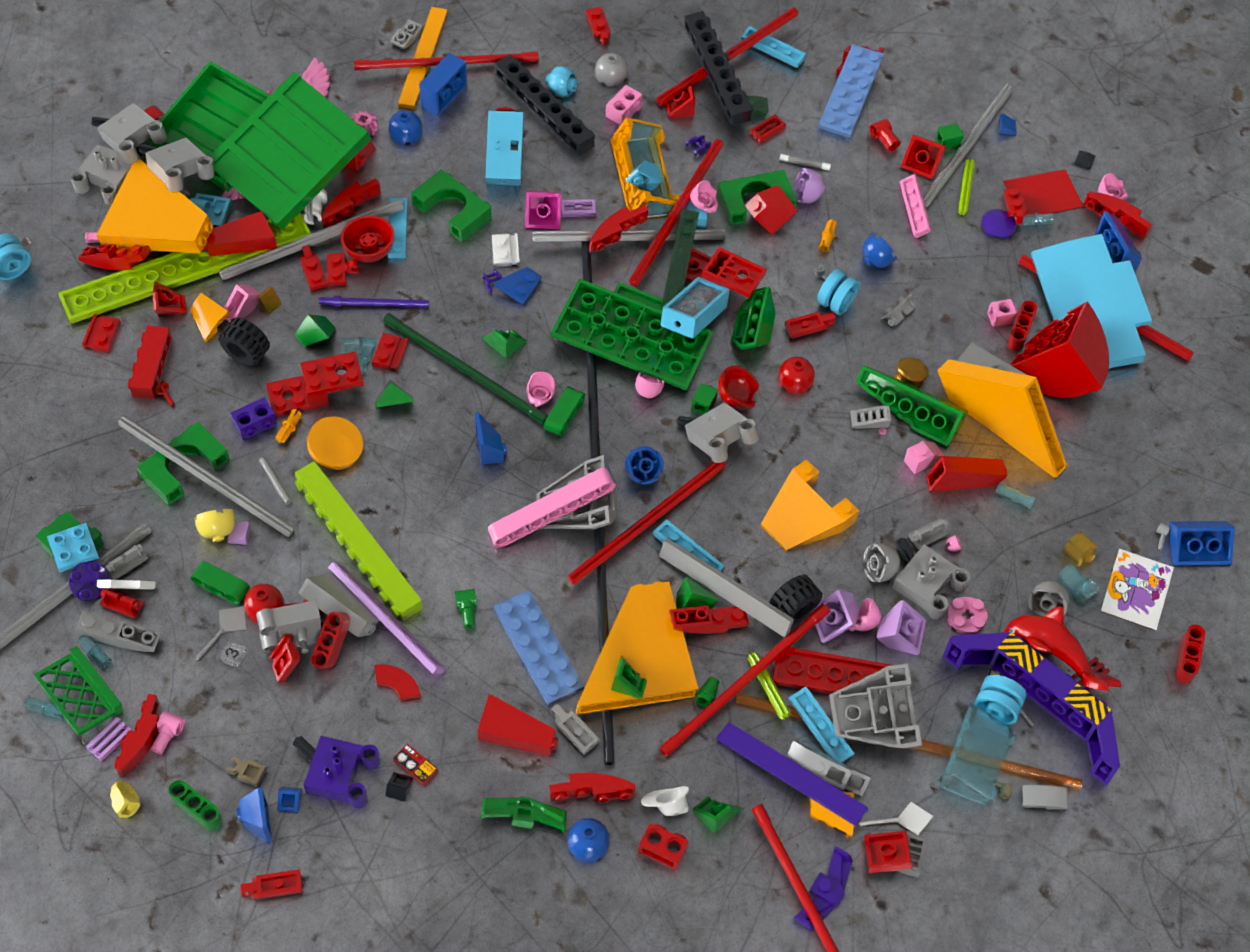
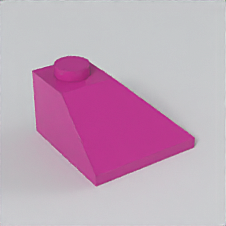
M527 190L525 228L560 229L562 193Z

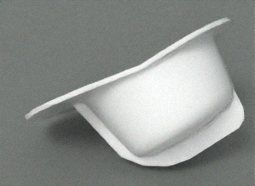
M681 786L673 789L656 790L643 796L641 803L647 807L657 806L665 816H677L687 813L689 807L686 794L689 792V788Z

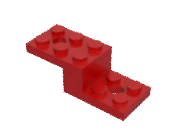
M687 245L669 269L670 275L689 284L697 277L729 288L747 298L751 297L767 272L766 268L721 247L711 257ZM696 265L698 268L692 269L689 266ZM744 274V275H746L747 277H746V278H740V277H738V275Z
M356 351L302 362L300 364L303 376L266 383L271 408L275 413V417L289 415L292 409H296L297 413L298 411L303 412L329 406L327 393L364 386ZM339 370L347 371L343 375L337 374ZM287 394L293 395L290 399L283 398Z

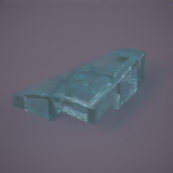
M369 337L341 338L342 354L356 351L361 373L365 374L367 363L372 356L371 352L373 347L376 346V339Z

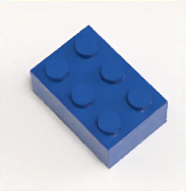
M449 53L440 61L435 69L433 68L430 71V74L425 79L421 80L419 84L421 108L436 116H439L467 86L466 61Z

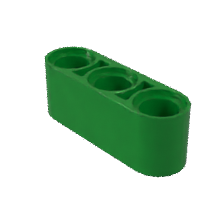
M567 386L546 418L543 428L560 437L563 436L582 406L585 393Z
M205 561L200 563L190 577L193 583L236 605L240 604L250 590V586L242 579Z
M176 780L170 784L169 794L172 801L208 830H216L221 826L223 819L217 806L182 780ZM184 790L182 795H175L178 791ZM196 802L200 803L198 807L191 808L192 804ZM216 815L213 820H206L208 816Z

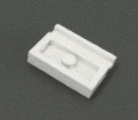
M492 235L494 267L520 266L518 235Z

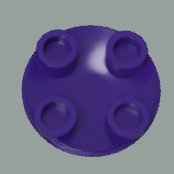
M994 209L986 212L982 217L983 232L988 236L992 235L1008 239L1016 230L1014 217H1009L1007 211Z
M88 561L80 563L70 573V589L81 600H97L102 597L100 596L102 589H107L98 588L97 580H109V574L98 562Z

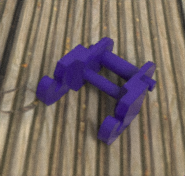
M704 135L695 136L685 143L686 147L689 144L691 146L696 144L699 146L694 151V156H697V153L699 155L705 153V150L711 146V142L705 141Z
M496 269L493 270V273L487 275L483 273L484 277H482L485 279V286L489 293L492 292L490 283L503 278ZM493 276L496 277V278L493 279V280H489L490 277H493Z

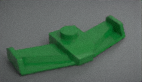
M522 796L483 798L480 819H484V817H513L512 826L533 829L535 820L565 832L567 811Z

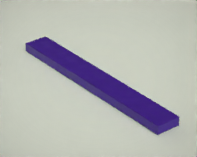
M730 722L727 723L717 736V741L854 826H857L867 813V806Z

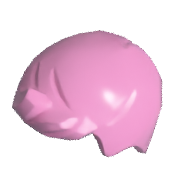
M1107 173L1102 178L1098 187V193L1110 195L1123 201L1127 200L1128 194L1123 188L1122 180L1117 179L1113 173Z
M703 180L692 190L690 194L691 202L700 210L714 213L718 208L716 200L717 191L711 186L709 181Z
M535 372L527 384L526 389L529 402L534 404L535 407L546 404L555 394L554 378L547 372Z
M639 373L635 382L636 390L643 397H656L664 387V380L661 381L646 374L641 376V373Z
M866 598L863 601L855 625L849 628L851 632H854V630L868 631L878 626L881 621V613L873 599Z

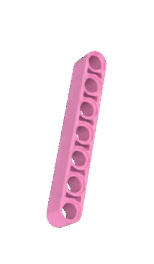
M607 468L597 469L494 522L488 527V532L495 547L507 546L610 493L616 486Z

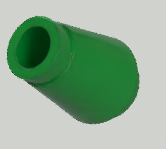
M709 677L696 692L695 700L700 706L707 707L715 700L719 685L717 678Z

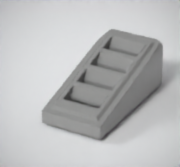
M889 405L850 411L852 429L889 428L890 426ZM857 416H860L861 422L857 421Z
M907 831L909 846L920 849V852L910 849L911 855L918 856V859L911 857V861L917 865H912V869L897 870V872L918 878L928 838ZM910 839L920 841L922 845L912 843Z

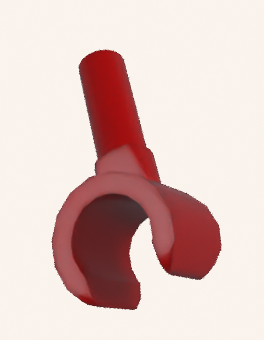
M162 381L155 388V392L163 395L169 404L174 406L175 403L167 392L169 384L166 381Z

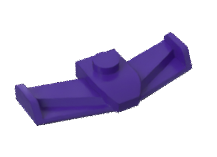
M838 847L834 848L827 876L820 872L809 890V893L815 896L812 901L822 920L842 902L853 861L850 854ZM803 908L793 920L812 931L814 926Z

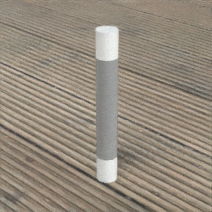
M780 154L779 161L830 171L831 164Z

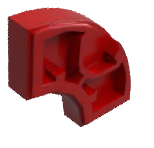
M374 665L377 686H386L393 689L399 695L400 701L421 698L416 681L406 671L392 665Z

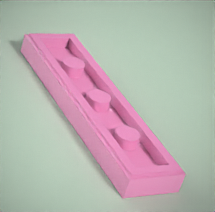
M913 174L899 182L913 235L915 238L931 232L932 229L918 178Z

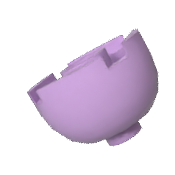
M802 168L804 171H799L794 184V190L797 191V196L795 197L797 202L813 203L824 193L825 185L817 171Z

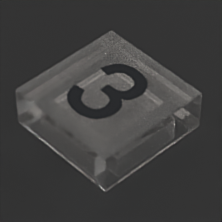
M227 641L218 659L221 662L238 667L247 649L244 646Z

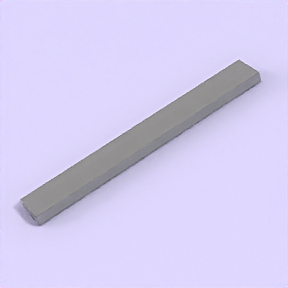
M668 538L664 540L659 557L784 638L789 635L794 621L792 617Z

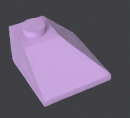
M837 590L822 600L816 607L818 608L823 603L830 609V613L818 624H815L822 644H826L855 625L859 608L853 593Z
M901 600L880 621L877 639L888 648L918 655L921 649L926 619L904 600Z

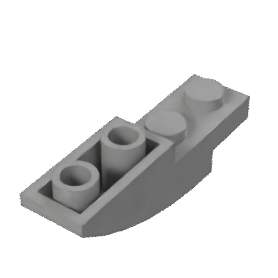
M82 611L75 627V632L94 637L97 642L143 652H154L161 636L160 632L123 620L119 623Z
M793 740L786 755L788 759L829 784L842 790L847 789L860 796H863L871 779L870 775L832 759V756L796 740Z

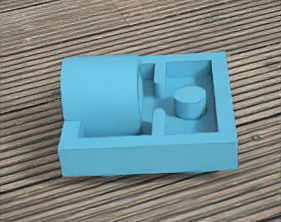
M196 193L195 198L190 199L208 215L213 228L225 223L232 204L231 198Z
M86 523L47 536L59 572L74 568L83 562L99 559Z

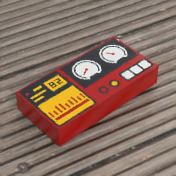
M408 743L393 757L395 763L423 786L438 772L436 766Z

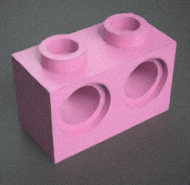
M625 85L606 104L605 117L621 125L626 117L632 118V115L641 109L643 105L642 94Z

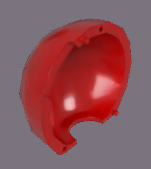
M730 366L719 377L718 392L722 401L733 409L750 410L755 407L756 401L752 400L760 384L746 369L740 366Z

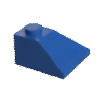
M476 412L475 426L481 464L504 462V454H507L506 442L502 443L501 435L479 412Z
M260 787L239 800L240 808H236L238 821L242 820L244 828L269 844L272 843L268 803L263 789Z

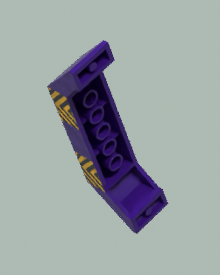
M1012 632L955 635L949 639L942 656L957 669L961 666H990L1004 677L1020 684L1026 690L1028 697L1087 742L1092 763L1090 773L1106 786L1109 784L1120 767L1112 709L1108 707L1106 702L1096 698L1089 689L1082 687L1074 681L1071 675L1065 674L1054 662L1048 661L1037 649L1031 648L1021 637L1014 635Z

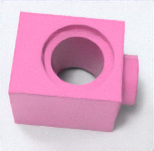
M1007 299L991 302L987 314L992 326L998 327L1013 324L1018 310L1013 305L1012 300Z

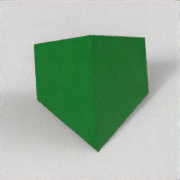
M308 314L296 331L295 337L307 348L310 344L328 339L336 328L326 316Z
M494 330L493 333L481 337L506 359L527 341L515 330L511 332L509 330L506 332Z
M390 379L376 399L375 406L383 407L413 402V397Z
M687 576L677 591L676 608L708 606L709 609H713L718 598Z
M621 655L611 690L632 697L642 698L647 680L645 678L642 679L640 673H637Z
M707 796L692 810L713 833H716L741 812L744 807L719 802L715 799L711 800Z

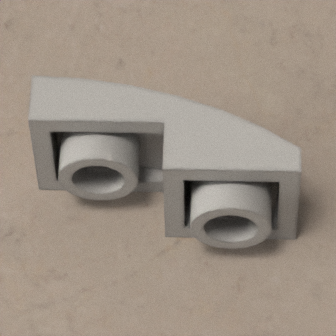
M408 19L404 27L397 30L390 42L406 49L421 34L424 29L423 25Z
M1023 785V807H1045L1047 810L1068 809V789L1058 786Z

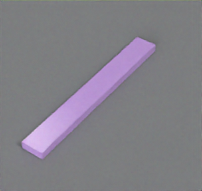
M332 562L328 568L432 674L442 675L446 670L445 667L343 564Z

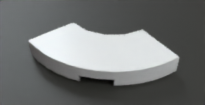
M97 580V587L154 590L156 582Z

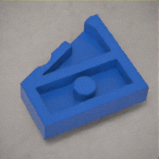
M525 267L497 280L494 286L523 305L542 276L529 267Z

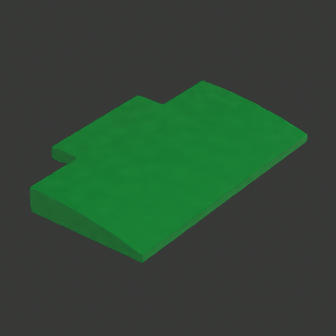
M579 278L550 333V337L658 380H664L668 384L687 391L712 340L714 331L704 328L692 339L661 326L663 307L669 301L618 282L613 292Z

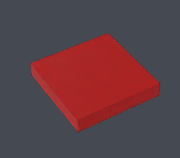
M907 830L864 835L869 873L912 869Z

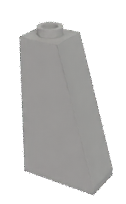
M334 573L307 577L298 592L308 601L317 600L318 608L327 615L330 612L348 614L350 617L348 631L357 637L371 635L375 631L379 619ZM338 616L336 618V622L340 624V618Z

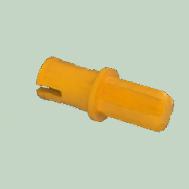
M833 219L827 221L825 230L821 233L822 239L818 248L822 252H825V249L826 252L830 250L831 242L835 238L834 232L837 222Z
M292 409L286 421L282 422V427L275 436L279 443H285L291 432L296 430L295 426L302 418L300 411L295 415L297 410Z

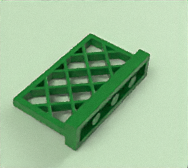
M78 646L71 648L70 654L33 674L36 681L78 737L112 716L119 717L123 714L121 702ZM70 661L73 665L72 671H61V666ZM47 674L55 675L53 683L44 682L42 677ZM59 675L70 677L68 685L57 683ZM73 677L83 678V686L71 685ZM55 688L66 689L64 697L55 696ZM69 691H81L79 699L68 698ZM84 692L94 693V701L82 700ZM66 703L77 704L76 711H66ZM81 705L92 706L90 714L79 713ZM96 706L105 707L108 711L103 715H94ZM77 717L88 719V723L79 728L76 725Z

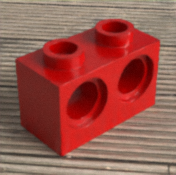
M649 823L639 843L638 852L677 870L688 848L689 841L679 833L673 834L667 831L660 824L654 825ZM651 837H657L660 841L658 843H652L649 839ZM676 846L679 848V851L671 852L668 848Z

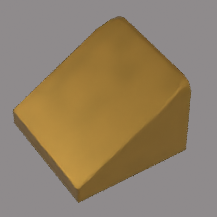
M269 286L258 295L260 308L268 314H271L282 304L272 286Z

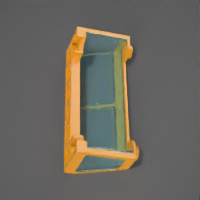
M626 117L610 139L626 206L632 211L646 205L649 209L647 219L667 217L680 196L677 194L672 195L660 149V144L665 139L662 125ZM645 160L658 165L663 181L652 191L626 182V178Z

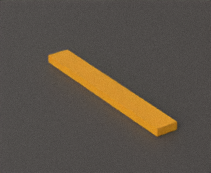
M431 7L414 58L433 57L448 9ZM430 66L410 67L398 101V107L415 110L420 96L419 84L422 79L426 78Z

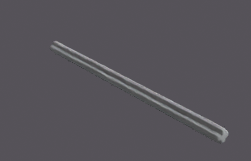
M1006 84L925 193L923 196L925 207L931 204L1013 92V85Z
M396 200L219 271L222 280L239 275L302 250L303 246H312L340 235L344 227L356 218L362 216H378L383 218L403 210V203L401 200Z
M724 229L672 230L666 240H724L726 232ZM596 230L533 231V241H590ZM659 230L622 231L619 241L654 240Z
M122 416L119 419V426L287 537L293 534V526L126 416Z
M143 523L94 562L105 566L108 564V561L111 562L150 534L152 532L150 526L147 523ZM69 581L1 633L0 649L72 594Z

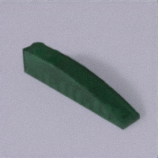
M682 209L661 305L663 307L684 289L699 212Z

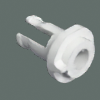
M324 189L304 208V220L308 224H314V215L318 217V221L322 220V207L328 201V194Z

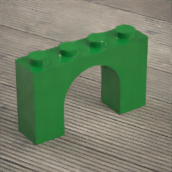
M442 169L411 192L412 204L424 213L442 200L454 199L463 203L465 208L449 221V232L461 242L492 218V208L488 202L480 199L475 192L468 190L463 183L458 182L451 174L446 173Z
M785 170L719 182L717 196L729 226L746 222L747 209L742 198L752 192H762L779 185L796 207L797 199Z
M199 422L189 426L185 432L178 437H174L168 443L184 455L193 454L201 457L214 471L230 460L228 450ZM156 451L151 457L143 460L137 466L140 477L170 505L184 495L181 483L168 471L173 461Z

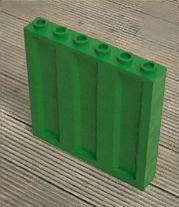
M209 61L198 76L192 80L186 90L181 93L175 103L170 106L164 116L159 119L167 134V140L162 144H155L150 137L147 141L151 146L159 148L187 138L206 156H210L270 95ZM215 171L214 177L208 179V181L228 193L233 188Z

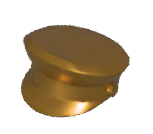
M907 357L898 361V370L894 377L917 387L923 384V381L928 377L929 371L925 363L919 359Z

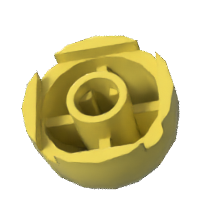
M223 509V513L212 510L194 517L199 534L206 539H213V542L225 540V536L229 535L235 526V515L232 509Z

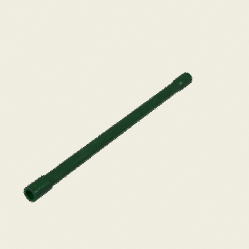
M387 313L383 319L385 324L400 331L544 425L548 417L546 413L537 407H533L430 341L392 314Z

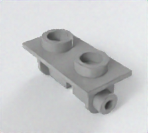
M911 293L907 297L902 295L895 301L897 303L895 307L891 305L884 311L886 315L881 320L886 318L890 326H896L905 318L902 313L907 316L915 309L916 302L909 298L913 294Z
M939 518L909 533L908 537L919 550L924 544L927 546L949 535L950 532L947 529L949 523L947 519Z
M140 544L133 545V548L111 562L108 561V564L103 567L113 580H117L146 561L148 557L143 552L144 550Z

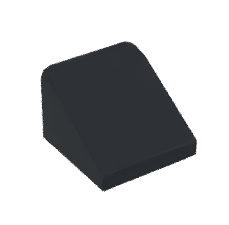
M393 772L387 783L385 795L393 799L405 801L411 788L413 777Z

